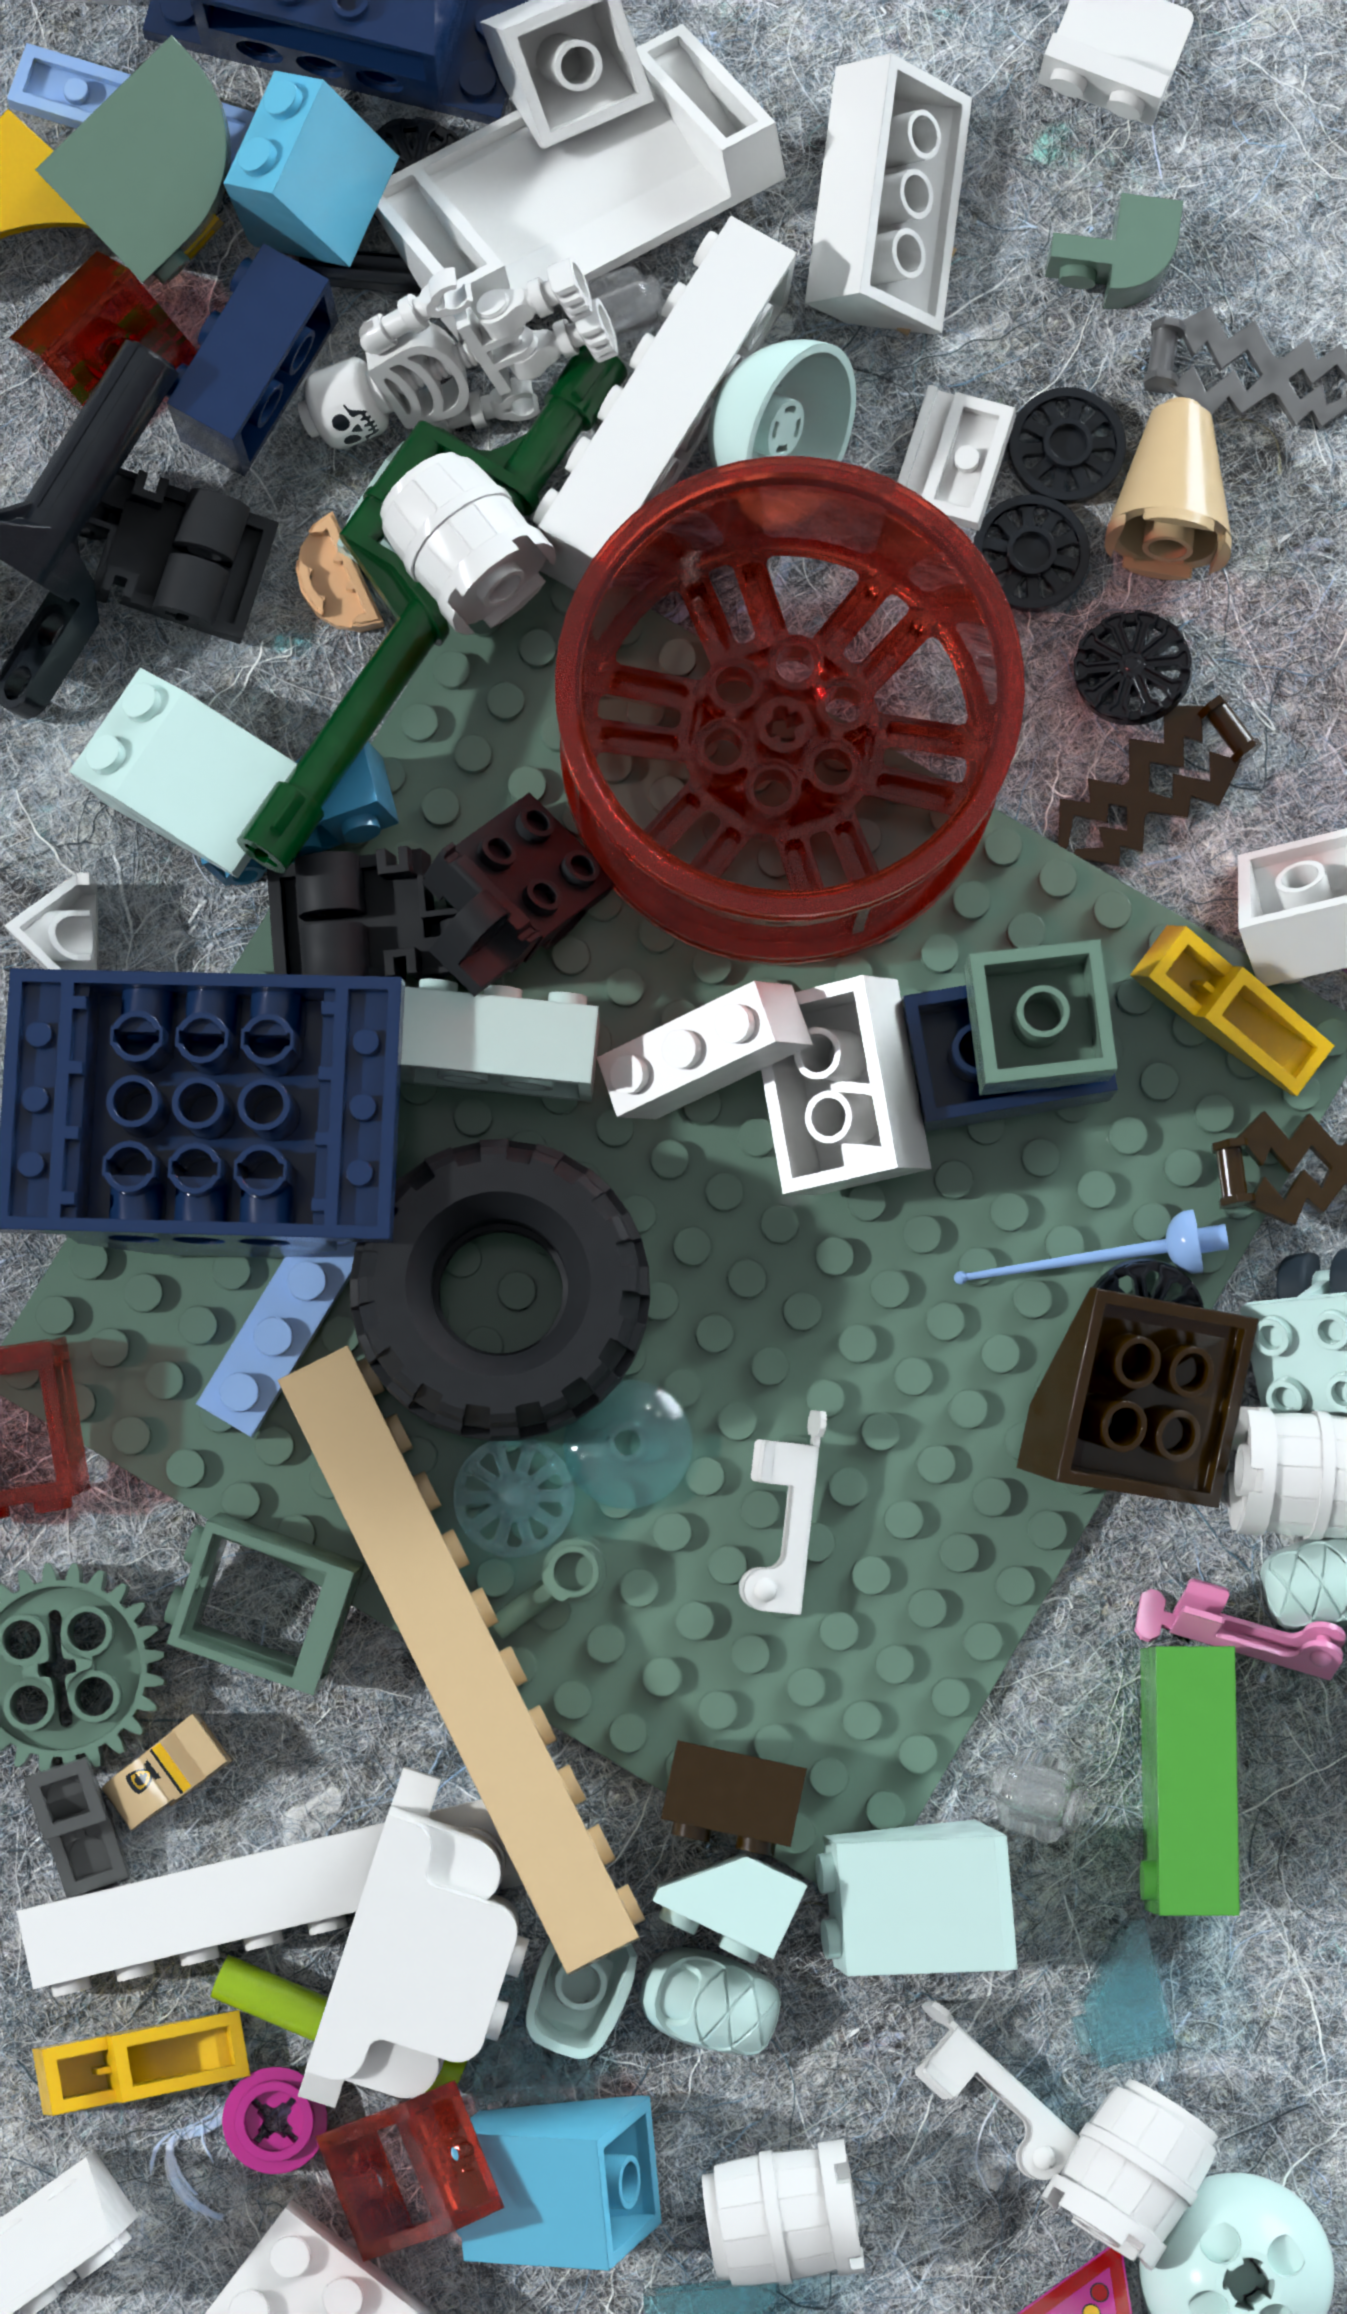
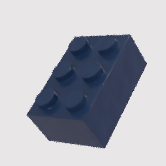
M265 243L262 244L253 260L246 257L236 269L230 283V291L233 292L222 312L214 310L208 316L198 336L197 342L201 347L189 366L182 363L176 369L180 374L166 394V397L169 398L167 406L180 441L244 477L338 322L330 280Z
M966 985L902 997V1007L925 1132L1107 1102L1111 1100L1118 1090L1114 1073L1109 1081L980 1096Z

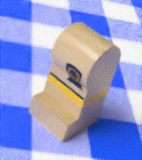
M191 1714L158 1743L112 1777L101 1789L130 1830L133 1831L168 1805L172 1806L233 1760L200 1714Z

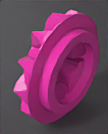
M289 2067L260 2068L250 2073V2076L244 2077L232 2089L224 2106L222 2126L227 2145L240 2162L250 2169L261 2173L283 2174L300 2168L314 2157L321 2147L327 2132V2106L298 2097L304 2075ZM291 2097L294 2098L296 2102L290 2108L292 2112L288 2115L287 2122L293 2128L291 2131L298 2139L295 2140L289 2134L285 2136L277 2130L270 2136L266 2135L259 2143L255 2137L261 2132L260 2127L263 2125L265 2118L259 2111L260 2107L253 2100L256 2098L262 2105L266 2103L275 2109L282 2102L286 2104Z

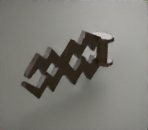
M1225 694L1218 695L1205 706H1176L1171 712L1163 716L1164 743L1129 738V780L1127 783L1118 785L1088 778L1090 803L1060 799L1058 845L1064 849L1068 848L1074 817L1107 824L1108 805L1127 809V831L1098 826L1103 847L1083 848L1074 851L1076 856L1085 861L1119 867L1120 847L1143 854L1145 817L1148 814L1188 819L1191 797L1219 808L1240 763L1253 755L1262 743L1247 730L1229 706V699ZM1209 720L1234 754L1231 757L1209 751L1210 781L1173 774L1172 799L1149 792L1150 763L1184 769V738L1203 744L1202 722Z
M1263 1111L1236 1138H1229L1212 1143L1211 1145L1212 1154H1216L1222 1193V1198L1219 1200V1209L1246 1206L1293 1226L1296 1225L1305 1202L1321 1214L1325 1212L1345 1184L1347 1185V1140L1343 1145L1336 1144L1310 1113L1303 1118L1289 1139L1270 1116ZM1245 1149L1259 1167L1264 1164L1270 1151L1288 1173H1292L1308 1149H1310L1328 1167V1171L1320 1186L1305 1169L1300 1171L1284 1197L1278 1193L1265 1176L1260 1178L1254 1192L1248 1193L1242 1150Z

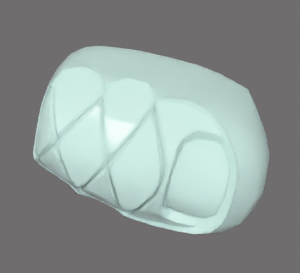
M1347 1538L1307 1539L1279 1549L1267 1557L1262 1564L1260 1572L1262 1591L1269 1616L1277 1625L1290 1630H1303L1309 1623L1317 1621L1330 1622L1339 1627L1347 1625Z
M549 1938L533 1978L525 2014V2031L530 2039L552 2052L575 2059H585L596 2054L603 2047L614 2029L631 1991L637 1962V1955L633 1945L630 1944L568 1975Z
M676 1947L658 1957L648 1967L642 1980L639 1995L644 2016L653 2027L664 2034L688 2045L742 2056L759 2054L768 2046L778 2022L781 2006L780 1991L766 1975L715 1952L687 1947Z

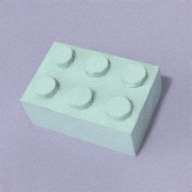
M432 978L420 979L419 988L405 986L401 1059L402 1083L592 1102L600 1019L599 1006L587 1005V996L571 992H550L548 1001L522 998L523 990L519 988L490 985L484 989L483 994H478L474 997L471 993L457 992L458 983Z

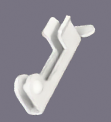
M810 1411L807 1426L808 1435H811L810 1445L761 1439L754 1443L751 1479L759 1483L788 1486L781 1554L778 1561L769 1567L751 1568L744 1573L739 1583L741 1599L745 1604L754 1609L801 1615L820 1438L824 1437L827 1425V1415L824 1411Z
M925 2001L921 2006L925 2013L939 2024H944L949 2030L916 2068V2076L941 2099L949 2098L950 2100L957 2098L961 2090L975 2076L1024 2123L1025 2136L1016 2151V2164L1020 2172L1026 2177L1036 2180L1052 2179L1055 2173L1059 2174L1063 2170L1068 2157L1080 2137L954 2021L951 2012L936 2001Z

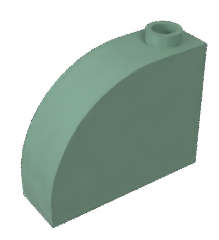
M171 35L35 170L143 284L149 287L158 279L163 285H166L191 260L184 252L205 231L213 219L226 189L223 183L230 170L231 141L223 105L205 72L189 52Z

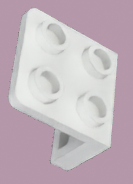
M1070 0L1057 33L1053 32L1045 51L1037 83L1050 87L1064 96L1078 98L1110 110L1122 118L1136 120L1153 126L1192 28L1193 14L1187 8L1166 0Z

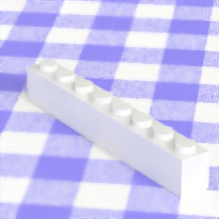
M482 1799L431 1811L429 1816L431 1819L459 1828L477 1827L491 1833L500 1842L506 1858L505 1873L500 1883L501 1890L523 1885ZM385 1822L18 1910L16 1912L33 1989L51 1985L53 1997H59L91 1989L90 1976L115 1970L117 1982L156 1973L154 1960L178 1954L181 1966H187L219 1958L218 1945L243 1939L245 1951L284 1942L282 1929L307 1924L309 1935L311 1936L348 1927L345 1914L357 1911Z

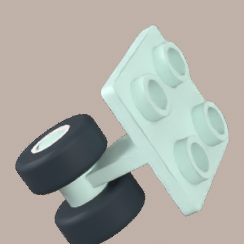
M1347 1248L1341 1249L1335 1254L1329 1270H1320L1319 1256L1313 1252L1286 1256L1282 1260L1277 1273V1299L1248 1302L1240 1309L1241 1315L1258 1319L1250 1358L1261 1407H1270L1273 1413L1326 1411L1330 1415L1347 1417Z

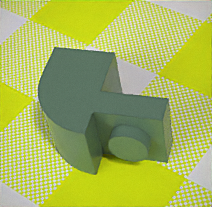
M1121 193L1114 216L1112 240L1054 232L1047 255L1045 277L1059 279L1058 281L1061 285L1073 289L1093 288L1095 284L1106 285L1103 309L1126 308L1145 300L1157 290L1168 273L1178 245L1183 201Z

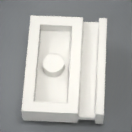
M928 385L891 499L893 508L914 510L925 517L980 531L1015 422V407L959 392L951 394L939 391L938 387Z

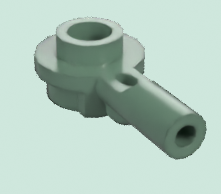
M580 1538L566 1539L554 1545L547 1553L542 1565V1579L495 1613L499 1623L493 1625L494 1629L504 1639L556 1600L568 1603H582L593 1598L603 1588L607 1577V1564L602 1552L593 1543Z

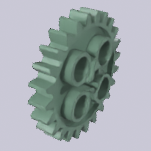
M52 1563L44 1564L42 1582L39 1583L35 1581L34 1577L27 1570L18 1571L19 1591L14 1592L5 1584L0 1583V1754L10 1746H16L14 1766L18 1768H23L34 1754L39 1755L40 1771L54 1767L57 1757H62L64 1764L80 1759L82 1754L88 1756L90 1763L95 1768L104 1766L102 1747L108 1745L118 1754L126 1753L128 1750L121 1733L126 1729L132 1733L144 1735L147 1730L136 1717L139 1710L159 1711L160 1706L146 1696L148 1687L167 1685V1679L150 1672L151 1664L160 1662L168 1658L167 1652L149 1650L147 1641L157 1636L162 1630L158 1625L141 1627L138 1623V1620L149 1607L146 1602H139L128 1608L123 1604L130 1590L128 1584L121 1583L109 1593L105 1591L107 1572L103 1570H98L88 1584L83 1583L82 1565L77 1563L71 1564L65 1580H60L59 1573ZM55 1610L60 1612L62 1620V1656L67 1660H75L76 1672L69 1673L65 1677L66 1692L73 1718L72 1724L68 1727H65L61 1722L62 1693L60 1681L56 1677H48L46 1673V1666L57 1661L55 1637L50 1625V1614ZM94 1613L104 1621L106 1634L102 1644L96 1649L86 1651L76 1643L74 1627L82 1616ZM30 1622L39 1630L41 1643L38 1651L33 1656L21 1659L11 1649L10 1635L19 1624ZM99 1677L107 1681L111 1686L113 1702L104 1714L95 1716L83 1707L81 1693L84 1686L90 1680ZM32 1686L41 1689L48 1700L47 1713L43 1719L35 1724L25 1722L19 1716L17 1710V1700L20 1694L26 1688Z

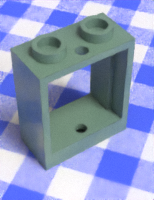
M221 1512L207 1520L205 1527L197 1524L189 1538L184 1554V1561L192 1564L185 1588L178 1585L175 1587L165 1611L164 1622L172 1625L166 1644L314 1696L326 1684L365 1563ZM227 1541L326 1575L299 1658L200 1624Z

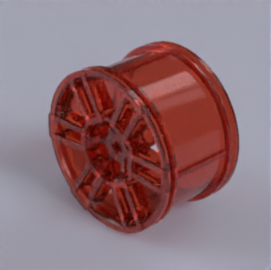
M769 456L741 460L711 468L682 480L658 494L634 512L605 542L592 559L580 580L566 612L558 643L555 668V704L560 734L561 770L566 799L573 822L584 847L593 855L601 869L614 883V891L637 914L660 931L690 946L725 958L768 965L825 962L870 948L909 926L927 912L951 888L968 865L989 822L996 798L1002 788L1015 754L1022 726L1025 698L1024 663L1020 638L1011 607L997 577L982 553L963 530L939 508L921 495L889 477L860 466L831 459L805 456ZM772 556L818 559L856 571L859 575L857 584L812 639L801 634L789 635L766 566L767 560ZM730 565L734 569L755 632V638L747 643H738L735 640L709 579V572L715 568ZM677 591L681 594L710 661L711 669L702 679L695 680L622 665L616 661V653L639 619L669 592ZM892 594L898 596L909 607L908 613L862 662L858 664L851 663L843 654L845 648L888 596ZM934 637L940 641L947 652L959 678L968 718L966 723L956 725L884 714L878 711L874 696L927 639ZM786 661H797L809 667L812 674L804 681L789 682L779 675L777 666ZM732 681L745 682L751 689L752 694L744 702L737 704L728 703L717 694L718 686ZM604 696L681 712V720L677 727L669 728L606 720L600 718L597 711L600 698ZM835 699L844 700L856 706L860 710L861 715L851 723H839L830 718L826 711V706ZM775 721H785L787 729L794 725L796 726L792 742L781 743L780 735L773 738L769 737L772 735L773 723ZM726 740L736 745L741 755L734 763L721 766L711 762L706 756L705 750L715 741ZM886 749L966 761L965 778L962 782L956 783L888 767L884 764V753ZM603 752L680 762L685 764L689 781L649 825L642 830L616 799L603 777L596 758L599 753ZM825 760H837L845 765L850 776L842 784L835 786L827 785L816 776L815 767ZM765 781H777L787 788L790 797L784 804L777 807H769L757 800L754 790L760 783ZM865 796H870L948 815L949 819L928 840L910 854L879 871L855 814V809ZM707 810L711 811L719 817L720 825L691 863L688 864L669 852L670 848L702 813ZM820 832H827L830 835L847 877V883L824 887L810 844V837ZM750 838H755L762 841L776 842L791 890L750 887L726 881L720 877Z

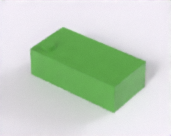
M1155 1646L1141 1648L1143 1860L1140 1862L1139 1880L1144 1910L1159 1916H1240L1235 1646Z

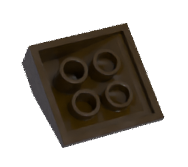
M1090 1287L1029 1405L1016 1468L1060 1483L1219 1508L1258 1319Z

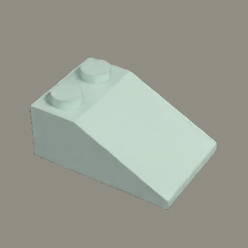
M139 668L69 772L107 806L232 876L239 878L251 857L238 845L237 838L275 783L278 781L285 782L297 763L187 692Z

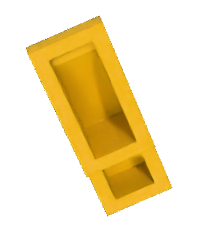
M1167 925L1130 974L1132 978L1188 1023L1292 1096L1299 1095L1334 1047L1328 1039L1243 966H1232L1187 926Z
M239 2010L145 2026L32 2049L43 2115L49 2116L116 2102L125 2103L250 2076Z

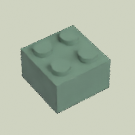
M1101 939L969 954L964 966V975L980 1096L1104 1082L1112 1078L1118 1067Z

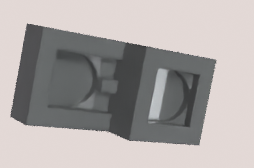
M88 1756L24 1777L43 1840H48L67 1898L130 1877L131 1871Z

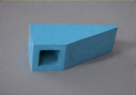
M369 742L365 744L323 805L324 817L295 858L305 854L322 852L347 842H366L377 837L382 829L399 824L383 757ZM201 858L202 865L225 886L231 884H250L261 879L264 872H267L266 867L251 858L239 878H236Z

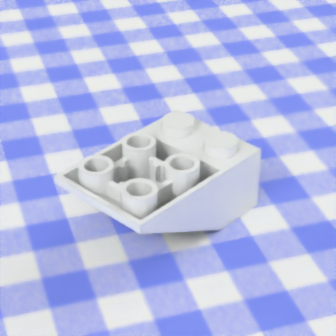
M95 2150L0 2218V2314H13L17 2310L21 2314H36L60 2296L59 2294L78 2278L73 2272L74 2269L80 2278L84 2279L116 2255L115 2253L132 2239L126 2228L139 2215Z

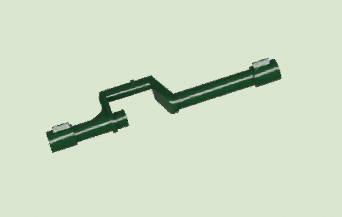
M586 345L579 347L580 353L571 357L544 396L546 406L528 432L512 442L491 451L475 449L443 428L433 426L423 420L418 421L373 487L367 488L363 494L364 500L340 532L339 538L397 620L285 782L278 781L275 783L237 838V843L241 849L256 862L278 873L286 872L324 817L322 807L434 644L441 646L449 635L448 622L440 613L437 601L420 582L418 583L410 577L400 557L380 544L385 537L382 530L380 511L383 501L392 487L409 470L422 461L440 453L453 452L473 460L497 485L505 488L512 497L514 506L522 516H530L539 505L537 495L581 431L590 430L597 421L600 407L611 388L615 384L621 386L626 379L627 369L617 356L598 363Z

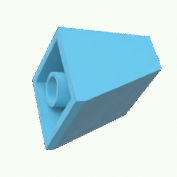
M274 71L223 184L246 237L254 247L261 248L262 244L265 243L281 253L350 267L399 156L323 79Z
M635 2095L480 2110L451 2132L452 2138L448 2148V2162L451 2171L455 2173L458 2198L454 2214V2225L457 2234L462 2239L464 2261L610 2271L662 2223L650 2096Z

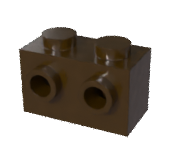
M677 1740L661 1819L673 1821L671 1830L673 1835L710 1842L712 1830L738 1836L735 1846L737 1849L774 1856L776 1844L791 1847L807 1768Z

